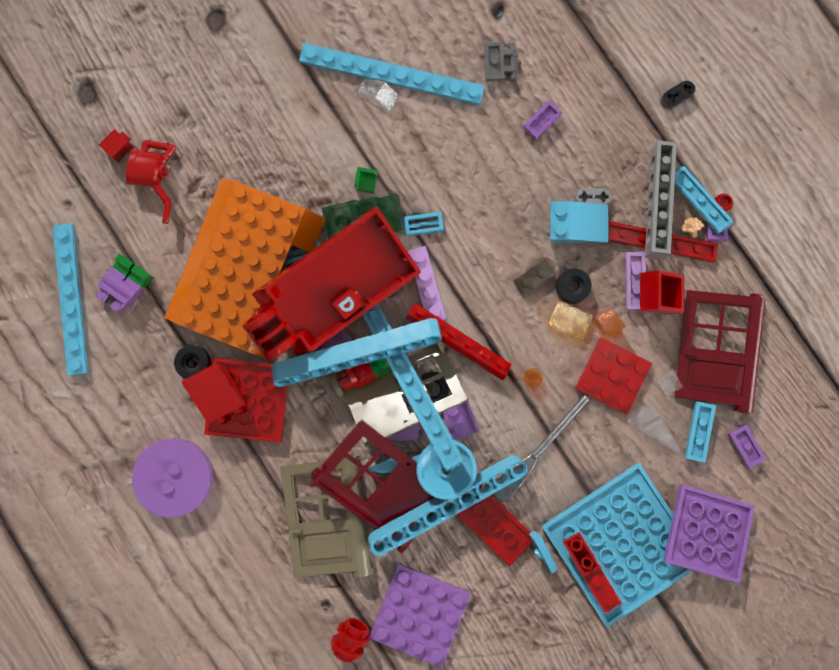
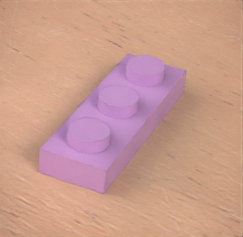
M645 252L625 253L626 310H640V273L646 272Z

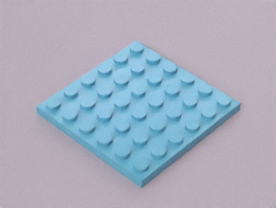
M640 463L634 464L541 525L606 627H609L693 571L663 562L673 513ZM578 532L583 536L622 602L621 605L607 613L603 612L562 542Z

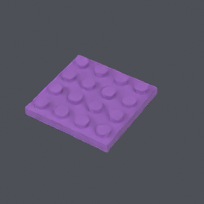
M679 484L663 562L740 584L755 506Z
M398 563L371 631L370 639L442 668L471 593Z

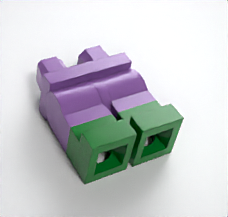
M118 254L112 268L106 273L102 281L99 282L98 286L100 289L95 297L104 303H107L111 296L115 297L116 299L110 307L116 312L121 313L127 306H133L134 302L154 277L121 254Z

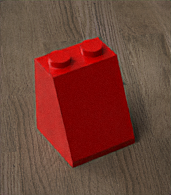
M215 363L181 382L207 424L214 423L215 426L226 421V416L230 414L235 416L243 412L242 408L247 406L224 364Z

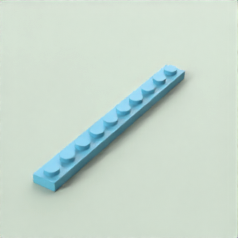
M303 43L299 58L301 64L480 106L484 91V85Z
M379 304L363 314L373 335L392 330ZM406 353L386 357L445 469L448 471L463 463L464 459Z

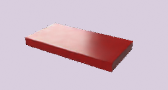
M492 495L456 514L509 566L532 543L529 536L531 532Z

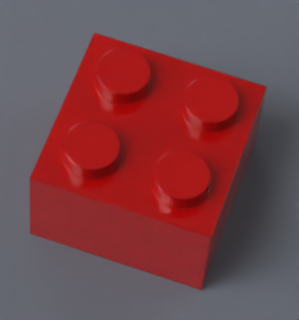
M661 270L640 273V311L661 315L684 313V275Z

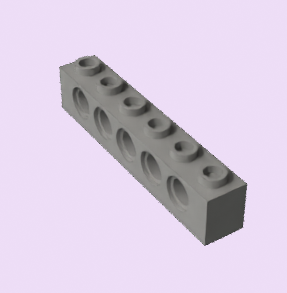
M658 140L651 148L645 258L665 259L671 254L676 142Z

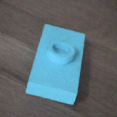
M535 531L531 532L529 536L536 547L534 553L539 561L543 560L551 573L558 570V567L542 537Z

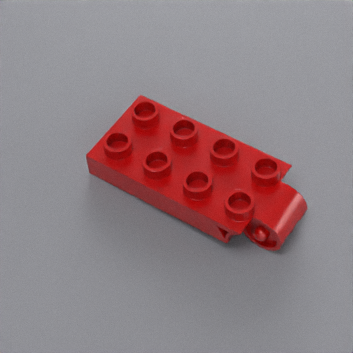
M373 207L254 291L252 295L262 309L254 311L252 317L242 327L267 360L286 353L290 347L297 356L306 352L310 353L416 277L421 271L379 208ZM348 288L352 291L356 289L363 298L360 300L363 306L345 320L331 302Z

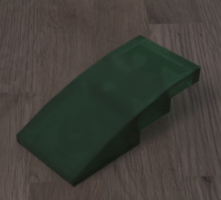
M392 194L380 198L372 197L360 201L351 200L323 207V218L326 219L324 224L326 240L373 207L379 208L395 234L404 232L399 195Z

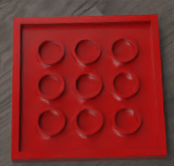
M213 358L212 365L215 363L226 365L247 406L242 408L243 412L232 416V414L226 416V421L215 426L214 423L207 424L205 422L204 435L281 443L288 385L283 387L274 385L271 369L273 364Z

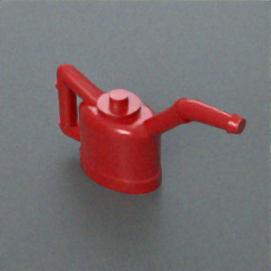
M148 139L142 142L141 150L133 148L126 168V183L129 185L152 187L164 204L162 223L168 224L172 202L171 198L167 196L160 186V182L164 180L165 176H168L169 169L166 168V163L176 151V146L169 142L163 143ZM150 148L165 150V152L162 155L159 153L148 152V150Z

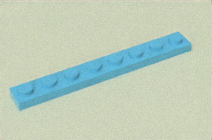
M55 225L52 227L67 376L89 374L74 225Z

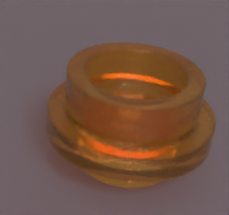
M531 368L524 373L523 380L527 386L537 387L542 383L543 376L538 369Z

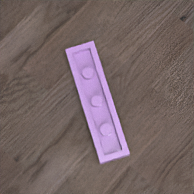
M426 246L409 250L408 253L421 271L415 277L423 308L440 319L445 320V312Z

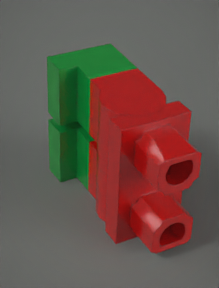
M384 358L335 372L337 376L347 372V376L339 379L344 390L353 387L358 390L362 388L361 386H365L391 373Z

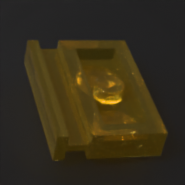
M558 300L547 327L583 341L594 315Z

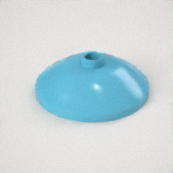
M455 440L453 441L460 451L464 462L450 469L449 474L443 473V468L445 467L432 443L423 450L417 463V475L421 486L433 497L443 500L455 499L464 495L472 487L476 478L477 466L473 454L465 445Z

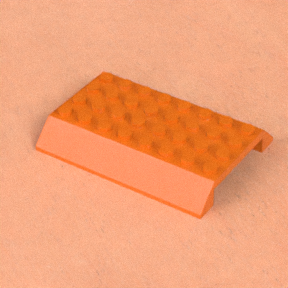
M221 178L164 318L265 358L242 327L252 317L254 311L262 309L252 293L282 272L292 245L308 253L314 250L326 219L304 207L235 180Z

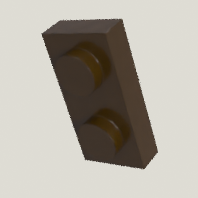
M544 259L513 282L522 295L526 296L556 274L546 259Z

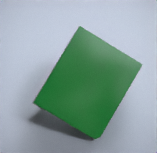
M357 167L354 183L355 190L374 194L377 171Z

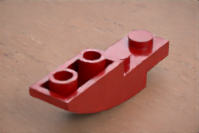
M578 532L562 541L603 612L607 613L621 605V600L581 533Z

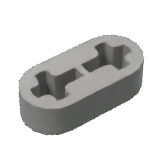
M583 188L578 190L574 199L575 202L608 205L612 195L609 190L604 188ZM582 193H584L585 197L591 198H588L585 202H583V200L579 197L582 195ZM602 193L607 199L602 202L601 199H595V197H599Z

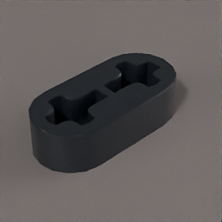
M683 81L667 90L661 97V105L666 109H672L685 102L695 93V85L691 81ZM684 88H689L690 91L688 93L684 92L683 94H680V92ZM673 96H676V98L672 102L666 101L668 97L671 98Z

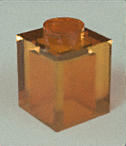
M613 307L594 319V322L606 339L611 336L613 339L623 333L621 329L626 327Z

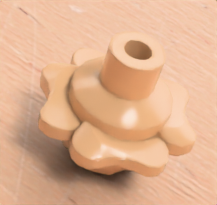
M688 218L680 226V229L683 232H688L691 238H695L698 236L697 231L701 230L704 224L702 221H698L697 218Z

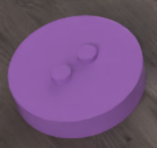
M173 438L155 442L141 453L134 465L132 474L133 490L138 501L151 513L171 518L183 516L197 509L207 499L213 485L211 461L204 450L191 441Z

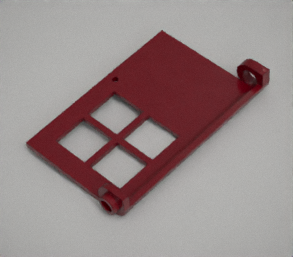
M687 290L674 398L734 405L733 411L753 414L766 299L762 298L761 294L743 296ZM697 303L721 305L719 326L695 323ZM725 306L749 308L747 329L723 326ZM695 327L718 330L716 350L692 348ZM722 330L746 333L744 353L720 351Z
M362 419L319 468H314L310 474V486L312 488L317 486L375 530L435 498L421 486L417 475V462ZM362 437L379 448L365 465L348 454ZM382 452L398 463L385 480H382L368 469ZM345 457L361 469L347 486L331 475V472ZM364 473H367L380 483V486L367 500L350 489ZM399 531L392 533V535H397ZM413 539L398 546L397 551L403 553Z

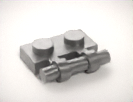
M503 42L484 43L485 82L504 81V74H509L510 81H517V74L519 73V68L516 65L518 50L514 42L508 43V49H503ZM505 57L509 58V65L504 66Z

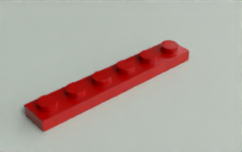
M417 303L413 304L405 317L406 320L416 323L426 319H436L442 337L441 342L502 381L504 380L511 367V363Z

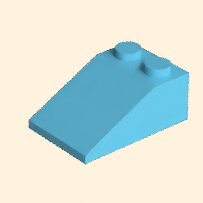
M572 201L550 202V244L608 243V205Z

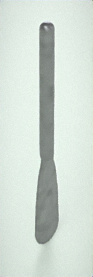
M583 395L535 451L522 460L527 465L526 475L495 492L494 496L497 500L505 502L515 494L534 468L537 459L589 401L588 395Z

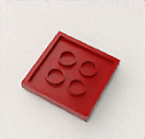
M600 337L574 389L628 415L652 363Z

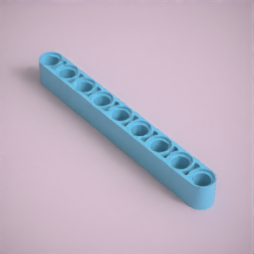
M426 319L274 363L271 366L274 385L277 387L291 385L438 343L442 339L436 319Z
M511 455L476 474L472 487L466 492L468 493L466 497L460 496L450 500L435 497L380 527L368 536L371 552L376 556L384 555L526 475L527 465L519 456ZM516 464H519L516 469H513ZM502 473V476L496 479V476ZM485 483L482 488H479L480 484ZM451 502L449 506L444 507L446 503ZM434 512L433 515L427 516L428 513ZM416 522L415 525L409 526L410 523ZM399 531L397 535H392V533ZM382 541L381 544L374 545L376 542Z

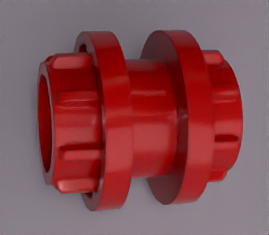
M348 618L339 623L337 627L338 634L332 637L330 643L332 653L336 658L343 662L352 663L353 660L362 657L364 653L363 647L368 645L370 635L368 627L364 622L355 618Z

